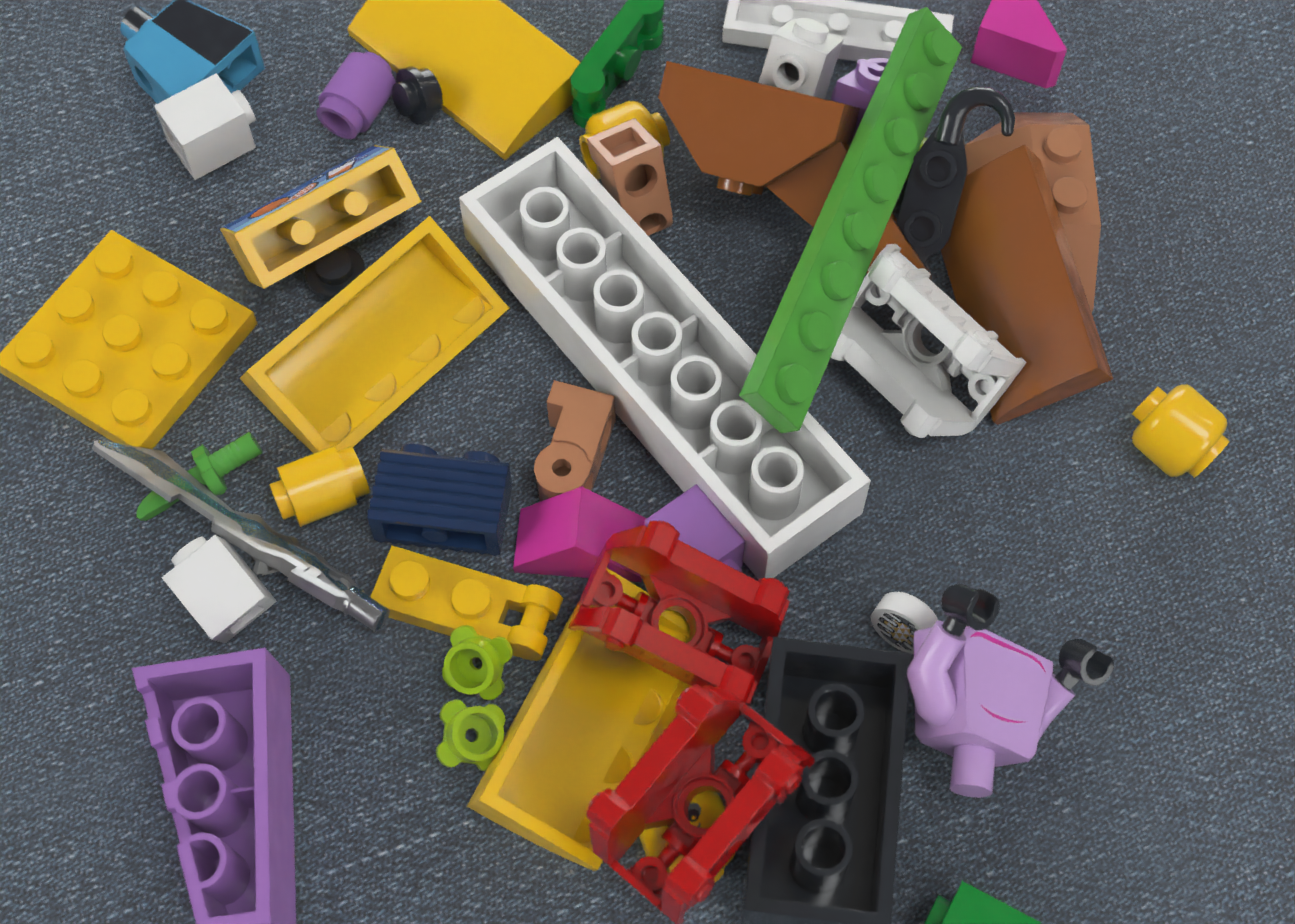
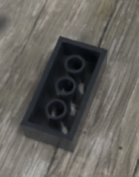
M773 637L763 718L790 738L796 745H799L812 755L815 762L810 768L806 766L803 769L802 779L797 788L791 794L786 795L787 797L781 805L776 802L749 835V850L740 924H891L909 688L907 670L911 661V653Z

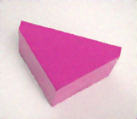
M992 0L980 24L971 63L1046 89L1056 85L1067 48L1037 0Z
M582 486L520 509L513 570L515 573L589 578L606 541L614 533L645 525V519L647 518ZM610 559L607 566L608 569L628 581L642 582L639 573Z

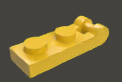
M393 545L389 550L370 596L390 610L389 618L447 636H451V633L458 627L469 625L475 629L478 635L490 639L496 637L505 638L512 646L513 656L531 661L542 659L548 642V638L544 635L549 620L557 618L563 601V597L558 592L537 584L526 586ZM509 609L524 613L520 625L511 627L503 624Z

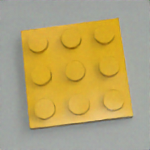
M110 230L0 352V373L119 446L120 444L153 449L258 323L252 310L115 231Z

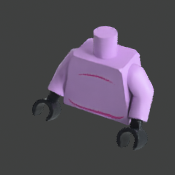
M954 584L948 587L942 595L941 604L942 610L947 615L944 622L936 621L931 628L914 631V658L908 667L907 678L915 701V734L920 743L953 757L950 790L952 792L967 797H988L992 795L994 768L1029 762L1035 755L1038 741L1049 724L1075 697V693L1071 689L1079 680L1091 686L1104 683L1112 674L1114 660L1110 656L1096 651L1097 646L1083 639H1073L1062 645L1058 659L1062 670L1057 675H1054L1052 673V661L986 630L995 621L999 612L1000 604L995 595L981 588L973 589L965 584Z

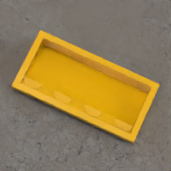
M367 0L348 27L349 36L369 52L382 57L395 73L409 66L415 67L418 70L422 68L429 69L437 78L442 91L443 106L441 110L504 160L508 159L572 105L574 97L571 94V75L580 64V61L500 0Z
M429 216L240 377V380L311 452L316 453L335 446L337 451L350 446L354 447L503 315L509 307L431 216Z
M606 568L610 574H613L620 580L623 586V593L633 598L639 592L649 595L648 592ZM674 610L663 611L659 618V630L686 643L690 633L689 623L686 618ZM573 611L508 729L500 750L494 755L467 807L563 858L590 870L597 871L603 860L593 852L589 831L591 821L586 816L590 801L597 793L605 789L615 790L677 716L675 713L676 701L679 695L691 686L623 651L615 650L612 652L604 647L603 641L581 630L572 631L568 626L574 614Z

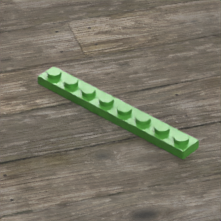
M927 7L910 13L906 19L739 394L746 403L781 434L799 431L914 162L913 159L919 150L962 46Z

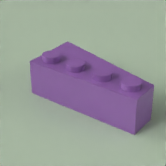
M266 648L132 668L137 690L143 695L148 715L145 723L150 743L157 751L165 783L161 784L167 810L172 813L180 842L177 845V850L196 924H296L291 686L289 673Z

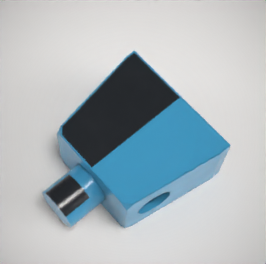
M173 0L156 16H153L141 7H135L126 13L121 22V34L128 39L123 50L133 76L140 87L157 104L214 74L219 76L230 93L242 90L265 69L253 30L189 0Z

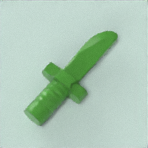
M249 431L213 454H210L203 444L192 450L191 454L197 466L189 469L187 472L201 484L207 485L213 494L222 495L227 490L223 476L259 456L263 451L253 434ZM176 477L169 480L170 483L190 494L193 492ZM151 491L138 506L137 518L141 521L149 520L178 502L179 499L177 498L169 502L154 491Z

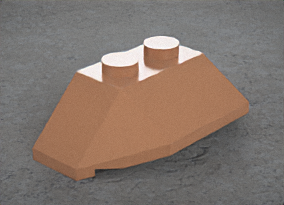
M1014 112L1015 125L1011 136L1006 137L1002 134L1001 122H999L965 145L968 164L967 175L1024 144L1041 160L1092 313L1094 309L1101 221L1090 126L1073 113Z

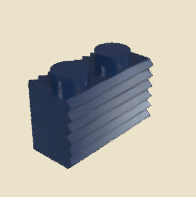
M405 444L401 446L400 451L382 449L380 451V461L378 462V469L375 474V484L373 485V493L370 498L367 516L374 540L380 543L388 541L392 544L401 543L406 546L413 544L417 547L427 546L431 549L438 547L442 550L452 549L456 552L463 550L468 553L477 552L481 555L486 553L493 556L500 555L512 491L509 463H502L496 456L482 451H469L463 455V458L438 455L432 448L421 444Z

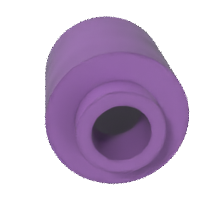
M352 52L348 54L319 96L320 106L316 111L319 121L329 131L345 139H354L358 133L366 132L392 95V87L396 81L392 75L390 65L382 57L371 52Z

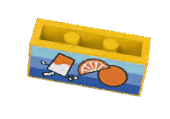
M374 145L227 224L220 230L248 281L265 289L419 204L421 200L395 148Z

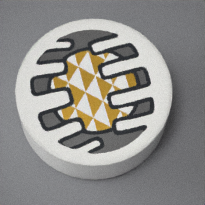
M889 592L885 594L871 614V623L876 632L893 647L914 654V631L931 628L938 621L937 616L928 605L920 599L903 592Z

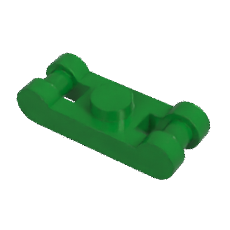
M628 0L571 75V94L574 97L572 101V115L577 125L586 128V124L592 115L606 110V101L621 80L628 81L636 72L642 52L656 49L662 44L664 27L661 19L664 15V0Z

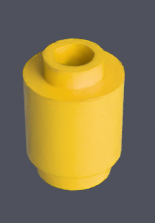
M335 446L279 466L277 471L280 480L269 484L282 519L285 520L295 516L300 527L358 505L356 498L370 493L365 474L352 446L337 451Z

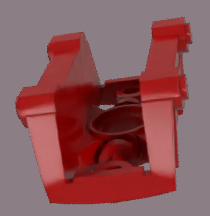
M653 520L649 521L648 526L641 525L614 533L606 541L568 628L574 632L581 630L603 641L604 647L612 652L615 650L623 651L690 686L696 684L704 688L707 685L729 690L748 707H751L755 692L771 654L773 637L779 636L790 603L787 600L790 590L781 581L774 578H760L757 581L678 540L680 533L673 525L665 521ZM610 559L639 573L649 595L639 592L633 598L623 593V586L620 580L606 570ZM674 610L686 618L690 628L689 638L686 643L659 630V618L663 611ZM730 620L761 636L762 639L758 648L746 644L732 649L722 644L723 633L708 625ZM714 657H717V658H719V659L725 661V663H723L722 661H720V660H718V659H716V658H714Z
M696 684L686 688L679 695L675 706L677 716L615 790L605 789L597 793L590 801L586 812L587 818L591 821L589 831L593 852L675 924H682L685 921L683 919L684 914L688 909L706 899L716 884L714 882L715 876L777 802L781 805L786 799V795L791 794L797 788L802 779L803 769L806 766L810 768L815 762L812 755L799 745H796L790 738L752 708L748 707L731 691L707 685L701 688ZM740 715L744 716L750 721L742 740L744 753L734 764L725 759L715 771V745ZM755 763H760L750 779L746 774ZM705 791H716L723 795L726 809L711 827L698 828L690 823L688 808L696 795ZM669 826L661 836L668 844L657 857H643L628 870L618 862L644 830ZM681 854L683 858L670 872L669 867Z

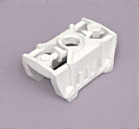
M887 244L869 267V272L861 284L830 358L838 361L846 360L903 414L900 421L909 434L919 438H925L928 434L930 436L965 435L973 431L987 415L1027 362L1022 357L1016 358L997 341L999 336L993 330L986 331L929 279L931 274L925 268L918 269L900 253L901 247L897 244ZM866 300L877 306L888 304L895 311L892 321L902 330H883L860 307ZM923 326L945 345L939 354L928 351L923 345L921 339ZM962 373L969 379V394L978 403L973 412L952 394L949 374L957 377Z

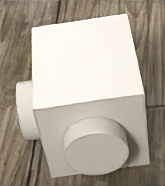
M808 18L789 20L773 33L759 83L825 99L844 39L829 34V28L816 20Z
M217 74L154 105L168 143L194 180L256 148L249 124L255 122L256 119L248 101L240 90L230 93Z
M214 535L208 541L203 536L198 537L181 548L171 560L175 567L162 577L211 640L227 643L277 602L233 546L217 535Z

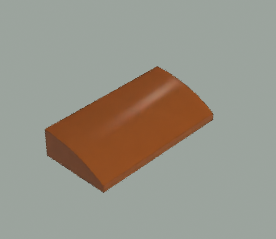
M1024 144L967 175L950 239L941 249L957 305L986 331L993 330L999 336L997 341L1016 358L1022 357L1027 362L990 410L993 423L997 425L1113 380L1042 162Z

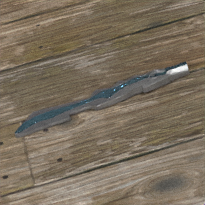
M102 440L94 441L92 447L94 452L167 501L172 502L178 498L211 520L212 532L257 560L280 571L288 577L287 581L330 607L343 611L346 615H351L373 631L379 630L386 622L390 610L365 594V591L360 589L349 575L332 567L321 554L300 545L297 538L274 532L260 515L232 510L163 451Z

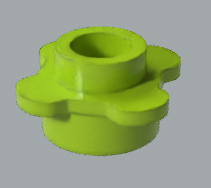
M469 625L458 627L451 633L450 642L453 647L447 652L444 659V667L442 669L444 681L451 688L464 694L473 695L479 693L481 698L485 700L497 698L503 693L505 688L501 677L505 663L511 660L513 656L511 644L503 637L490 639L478 635L475 629ZM473 657L481 659V668H476L473 665Z
M461 700L447 702L440 710V719L444 723L443 741L436 748V756L439 762L450 768L457 766L459 763L475 764L479 770L486 771L494 755L503 744V726L505 724L503 711L495 704H488L484 707H466ZM468 729H472L476 733V739L473 742H469L466 739L465 734Z

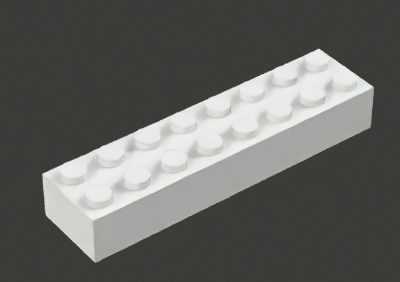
M558 137L459 197L466 240L595 390L615 396V413L681 490L686 492L696 484L745 540L743 562L758 579L776 577L863 513L871 480L809 412H807L799 431L781 434L739 396L757 355Z

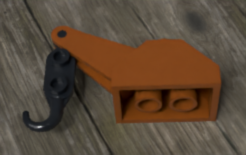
M667 61L658 98L701 172L719 176L716 187L749 196L752 193L762 195L764 187H767L814 227L850 146L848 144L852 142L860 108ZM974 86L960 91L949 100L941 114L939 125L913 159L914 162L910 169L898 219H896L892 212L869 267L887 244H897L902 248L900 253L918 269L925 268L931 274L927 266V260L930 255L940 251L950 239L968 173L963 135L967 114L978 106L991 107L999 114L1002 134L1009 137L1014 132L1015 115L1013 108L1002 93L991 87Z

